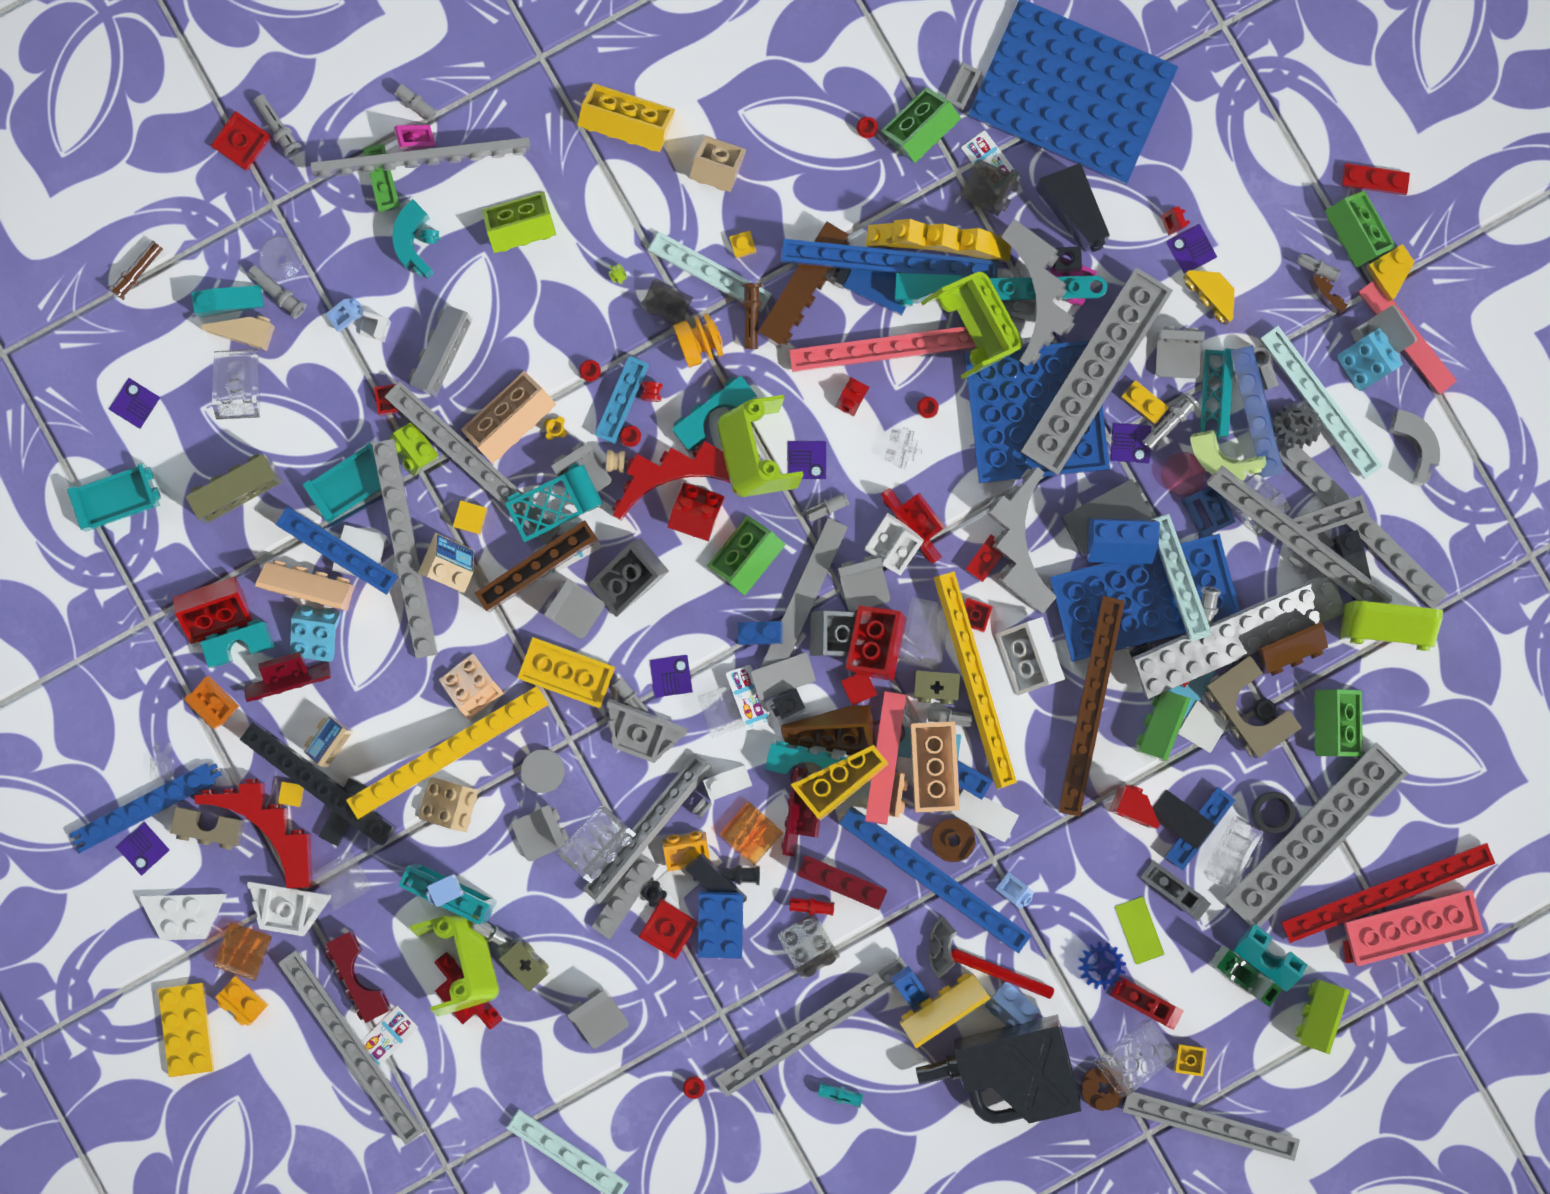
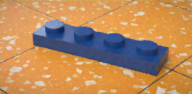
M1216 787L1198 813L1214 823L1216 827L1236 800L1221 788ZM1179 837L1164 857L1179 869L1184 870L1200 847L1195 849Z

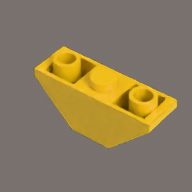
M1189 270L1183 276L1187 288L1191 291H1196L1200 296V302L1205 307L1209 306L1214 311L1213 316L1219 323L1228 325L1233 320L1235 288L1220 272Z

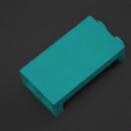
M370 442L366 443L364 448L313 481L308 480L302 484L327 522H332L381 490L373 446Z
M139 463L137 467L84 486L68 488L67 492L80 530L88 532L160 506L159 500L161 495L158 488L153 485L152 479H154V474L151 467H147L144 463Z

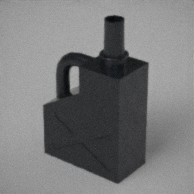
M1058 1014L1015 1026H1006L956 1038L954 1041L955 1055H947L946 1060L916 1067V1074L920 1085L949 1078L952 1081L962 1079L964 1091L968 1094L974 1113L983 1121L991 1124H1003L1020 1119H1025L1030 1124L1082 1111L1080 1095ZM992 1087L1012 1108L996 1111L989 1109L983 1102L980 1090Z

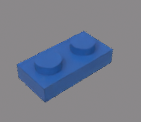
M781 621L738 622V645L783 644V622Z
M957 760L959 787L982 800L993 780Z
M909 966L890 978L911 1008H914L930 997Z

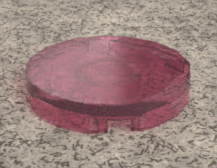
M1178 452L1170 456L1164 463L1161 474L1164 486L1171 493L1188 496L1198 491L1206 477L1205 469L1198 462L1195 455L1188 452Z

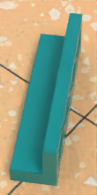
M1225 348L1223 351L1206 349L1204 354L1200 432H1205V422L1212 418L1217 423L1216 438H1227L1229 436L1233 360L1230 351L1234 350ZM1210 355L1222 356L1221 366L1216 370L1209 364ZM1220 369H1221V376L1217 373V371H1219ZM1213 375L1220 380V387L1215 391L1208 385V379ZM1207 390L1211 393V395L1208 396V397H1207ZM1212 396L1219 402V408L1213 413L1207 407V400Z

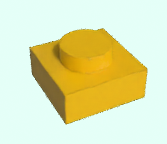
M750 231L729 237L736 259L756 253Z

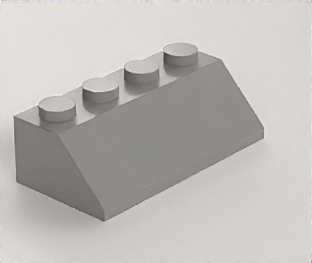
M448 305L445 310L442 309L437 317L439 323L436 329H432L427 339L429 344L419 354L418 360L420 363L417 369L413 368L409 376L410 385L413 388L435 398L473 321L468 312Z

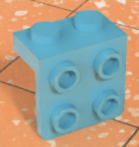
M1380 328L1337 356L1342 367L1359 391H1363L1403 365L1400 355L1394 351L1388 337Z
M308 605L297 606L291 618L290 654L301 651L303 658L333 661L335 633L340 621L341 612L329 608H312Z

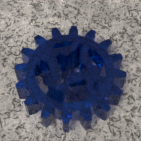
M1100 941L1097 942V947L1089 944V951L1082 950L1085 955L1084 958H1078L1082 965L1078 966L1077 969L1084 972L1080 977L1082 979L1087 977L1088 979L1085 984L1090 985L1093 982V988L1096 990L1099 985H1101L1103 990H1106L1107 984L1114 988L1115 980L1122 981L1119 974L1126 973L1121 969V966L1126 965V962L1120 961L1124 956L1123 953L1116 954L1118 947L1114 946L1110 949V943L1106 942L1104 947H1102ZM1105 951L1109 952L1115 960L1107 959ZM1095 953L1096 957L1093 961L1088 962L1090 956ZM1100 960L1109 964L1107 967H1103L1102 972L1099 968L1093 967L1099 965ZM1116 969L1114 974L1108 979L1110 971ZM1089 971L1096 972L1099 980L1092 978Z

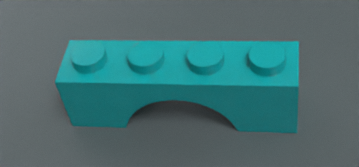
M742 376L730 378L725 383L726 387L720 392L718 389L707 397L709 400L703 405L701 403L697 404L690 410L692 414L686 418L682 416L673 423L675 426L672 428L673 433L688 452L706 439L704 424L710 413L723 407L734 409L749 400L757 399V395Z
M776 740V744L770 745L765 770L787 774L793 766L802 762H811L825 769L847 757L840 756V760L831 758V753L819 751L818 755L810 753V748L797 746L796 750L788 748L789 743Z

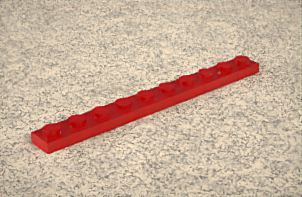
M1483 843L1281 922L1288 943H1292L1496 863L1488 843Z

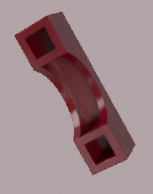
M805 855L797 873V876L877 910L880 909L887 893V889L808 855Z
M349 931L326 943L328 947L325 949L326 954L331 961H335L338 967L335 969L336 974L341 981L344 980L347 986L345 989L346 994L350 1000H354L357 1006L355 1011L358 1018L367 1023L392 1010L383 989L372 990L366 988L356 977L355 961L363 949L354 931Z

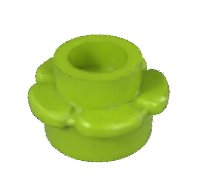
M619 263L615 266H610L611 270L608 274L614 283L622 284L627 279L625 270Z

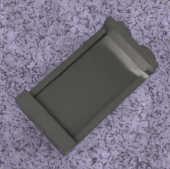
M1130 479L1061 517L1081 556L1087 554L1089 518L1151 519L1153 517L1151 514L1154 512L1148 501H1144L1141 494L1143 491L1137 481L1134 483Z

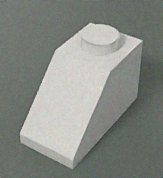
M745 765L703 780L710 801L752 786Z

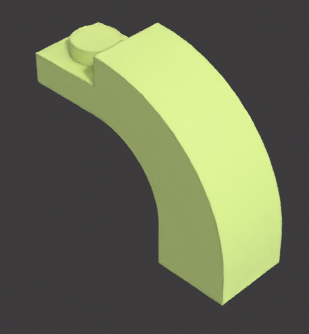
M1215 430L1194 433L1190 437L1195 457L1201 466L1212 475L1223 465L1244 481L1247 477L1246 471L1249 474L1258 473L1267 464L1265 455L1243 460L1229 458L1220 450Z

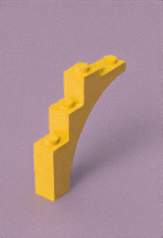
M912 219L894 220V223L868 225L866 247L935 250L980 259L997 260L998 262L1010 261L1012 247L1000 235L980 228L959 229L947 224L927 225Z

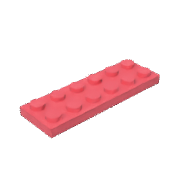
M1472 890L1344 922L1355 966L1365 965L1484 933Z

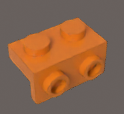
M210 676L205 677L195 690L184 698L190 708L196 711L204 719L205 723L213 729L225 724L239 708V705Z

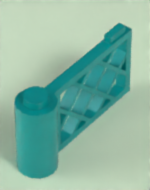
M575 463L566 468L568 472L523 495L517 492L507 497L509 501L505 504L524 543L603 505L585 465ZM563 481L566 487L563 497L552 493L554 484ZM550 487L549 492L544 491V489ZM538 492L548 494L544 507L532 503L534 494ZM568 493L572 500L566 498ZM550 495L562 499L558 512L546 508ZM530 497L529 502L525 501L524 499ZM518 502L528 504L524 516L515 514L512 505ZM564 502L574 503L577 512L571 515L561 513ZM531 505L543 509L539 521L527 518ZM545 510L557 514L555 522L551 525L541 523ZM560 515L565 517L559 520ZM517 517L523 519L521 524ZM526 520L537 523L535 533L526 536L523 530ZM540 525L546 526L545 528L539 530Z

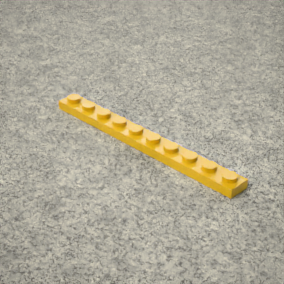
M955 571L933 577L995 787L999 789L1017 783Z
M538 686L350 797L346 802L358 820L549 704Z

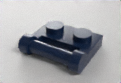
M1210 486L1180 500L1182 505L1186 507L1198 531L1199 539L1207 537L1236 522L1224 497ZM1197 499H1199L1212 525L1208 529H1206L1193 503Z

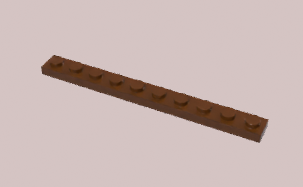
M1102 596L1058 807L1059 813L1081 816L1125 600Z

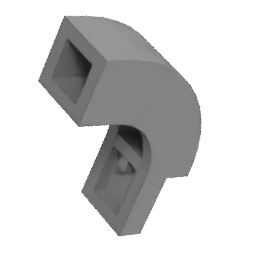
M1399 409L1394 412L1389 433L1404 437L1414 445L1418 458L1411 484L1422 486L1430 479L1432 470L1429 467L1435 468L1439 466V442L1433 429L1427 422L1413 413Z

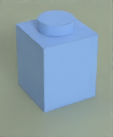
M455 874L427 886L429 891L426 892L431 905L435 903L436 907L464 895Z

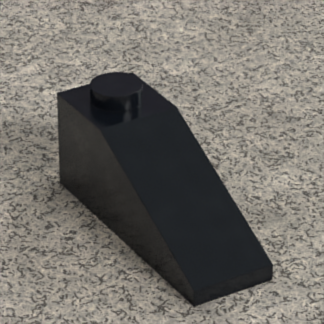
M1358 530L1332 538V541L1335 543L1336 553L1371 580L1365 550Z

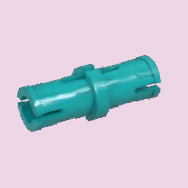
M821 1083L818 1097L837 1101V1104L845 1103L861 1108L864 1094L846 1090L842 1086L838 1088Z

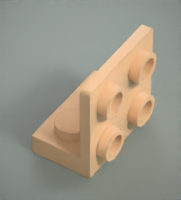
M471 654L439 679L457 708L469 720L504 694L474 654Z

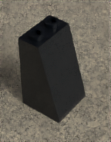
M1081 163L1040 178L1036 186L1038 194L1085 252L1088 250L1096 252L1103 249V245L1106 244L1110 234Z

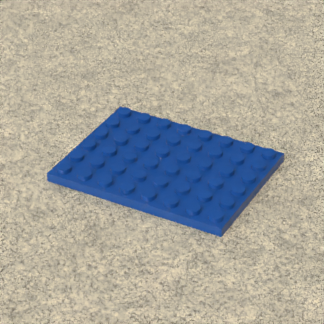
M1019 0L968 117L1075 164L1081 163L1082 167L1127 185L1179 66L1029 1Z

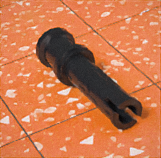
M738 865L736 868L717 867L728 879L737 885L755 883L760 886V866H756V868L742 867V865Z

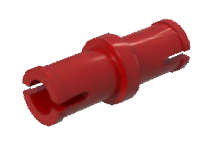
M790 897L789 911L806 912L808 915H814L815 913L833 916L835 902L818 901L811 897L810 900Z

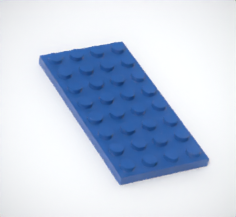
M1220 533L1180 543L1200 601H1202L1203 594L1201 587H1214L1221 590L1216 606L1218 612L1214 615L1213 622L1239 612L1240 608ZM1158 550L1156 551L1153 564L1102 563L1049 577L1053 594L1056 596L1055 602L1071 662L1090 657L1102 596L1125 600L1115 651L1187 633Z

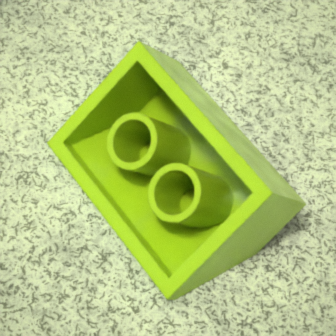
M544 191L482 209L487 234L494 253L505 252L514 247L526 246L531 242L546 240L557 235Z
M1315 978V982H1311L1308 989V995H1310L1308 1004L1305 1003L1302 1008V1023L1297 1026L1295 1031L1296 1042L1330 1054L1350 990Z

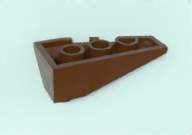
M870 705L846 706L781 725L784 742L789 743V745L806 748L814 746L824 747L828 752H833V749L846 751V755H854L872 745L875 746L874 720Z

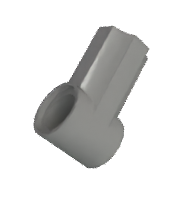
M1263 347L1254 349L1255 353L1258 352L1263 356V362L1257 364L1264 391L1279 386L1270 361L1269 351Z

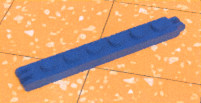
M207 763L71 832L69 834L70 838H74L77 835L80 836L79 839L73 841L74 846L81 843L84 844V846L77 849L78 854L216 784L215 779L220 777L222 773L218 771L212 774L211 771L218 768L217 764L215 763L208 767Z

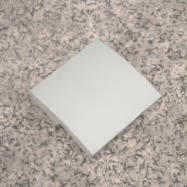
M887 513L864 550L871 555H875L876 558L881 557L883 566L901 576L924 540L904 523Z
M344 525L340 540L381 565V557L387 542V536ZM333 564V571L355 576L338 564Z

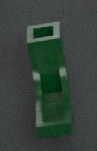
M1224 945L1216 951L1210 962L1223 975L1268 1007L1272 1005L1282 991L1273 981L1252 968Z

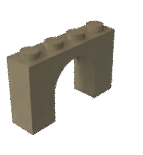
M1247 656L1204 686V688L1207 690L1205 695L1211 703L1215 702L1219 707L1217 711L1224 721L1228 720L1232 725L1230 730L1237 739L1241 738L1245 746L1243 748L1250 757L1254 756L1256 759L1262 757L1302 727L1290 710L1283 711L1262 726H1252L1242 720L1236 708L1238 694L1246 685L1263 674L1252 657Z

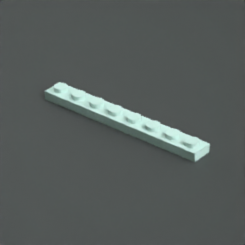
M1277 326L1260 338L1261 343L1269 351L1308 406L1312 408L1314 413L1319 414L1318 419L1322 420L1323 426L1361 477L1366 479L1383 466L1281 328Z

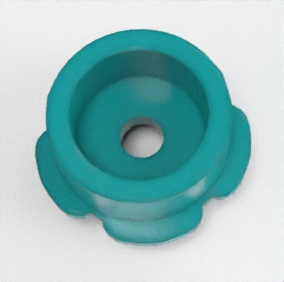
M423 229L422 236H419L420 239H424L423 243L437 244V240H441L438 230Z

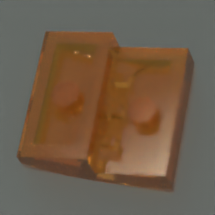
M748 801L721 831L720 835L753 865H756L784 832Z
M230 922L218 951L214 967L256 981L264 963V957L271 943L272 936Z

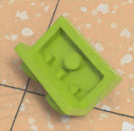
M412 422L395 431L389 438V440L395 439L398 457L402 461L403 467L413 476L439 456L419 428Z

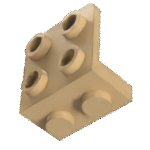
M431 777L428 780L418 817L420 820L442 827L467 832L479 790Z

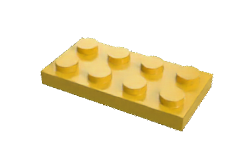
M532 637L518 679L601 709L616 667Z
M204 982L158 989L169 1077L214 1071Z

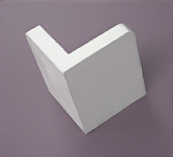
M363 311L364 321L360 335L385 343L391 321L388 318Z

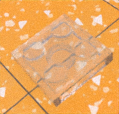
M352 850L312 873L323 893L331 895L329 903L334 911L373 889Z

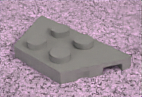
M609 699L607 702L613 748L652 763L661 758L666 751L671 749L688 732L689 728Z

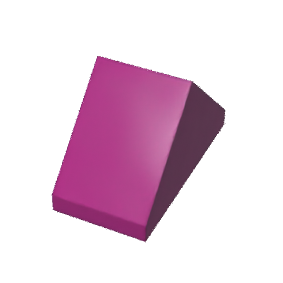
M400 125L394 127L398 145L402 152L424 150L436 146L430 125Z

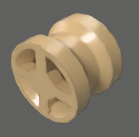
M612 450L607 451L606 472L618 470L619 473H624L625 451H620L619 453H615Z

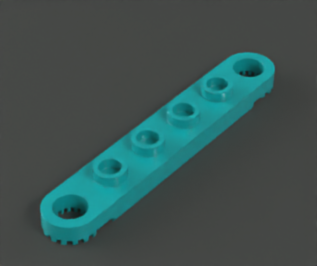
M1100 276L1057 277L1067 284L1064 288L1067 291L1061 299H1097L1102 297L1107 291V283ZM1031 277L989 278L1001 301L1036 300ZM1093 281L1101 283L1102 290L1100 293H1093L1090 290V284Z

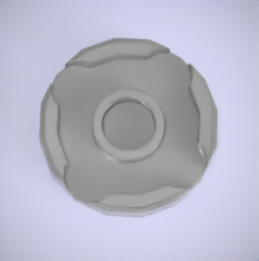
M536 750L524 759L521 766V777L524 784L530 790L537 793H548L556 790L565 777V766L562 759L556 753L550 750Z

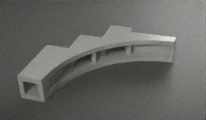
M1014 219L1001 237L1015 249L1024 261L1032 278L1036 293L1037 313L1035 327L1029 345L1020 359V362L1029 366L1030 363L1034 365L1042 355L1039 353L1043 346L1048 347L1055 337L1052 335L1054 331L1061 336L1063 333L1068 334L1075 323L1072 322L1074 320L1072 315L1054 303L1056 299L1060 301L1067 291L1064 288L1067 284L1046 270L1047 266L1052 267L1057 261L1058 256L1056 254L1058 250Z
M1033 467L1032 469L1028 468L1022 475L1023 481L1020 485H1015L1007 494L1009 496L1008 499L1005 496H999L998 498L995 496L987 505L989 509L986 514L1006 529L1004 532L1001 530L995 536V543L992 546L1012 563L1011 565L1007 564L1002 569L999 581L1036 612L1043 614L1055 600L1056 596L1043 583L1035 571L1025 538V520L1028 504L1036 485L1044 474L1040 468Z

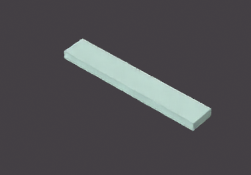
M659 231L657 232L648 248L650 253L741 303L744 301V287L742 283L750 281ZM761 287L759 288V301H761L760 308H758L759 313L763 312L772 296V293Z
M1170 514L1153 518L1152 520L1160 522L1157 550L1189 640L1192 642L1212 635Z
M518 1109L506 1127L512 1133L604 1194H623L630 1183L521 1109Z

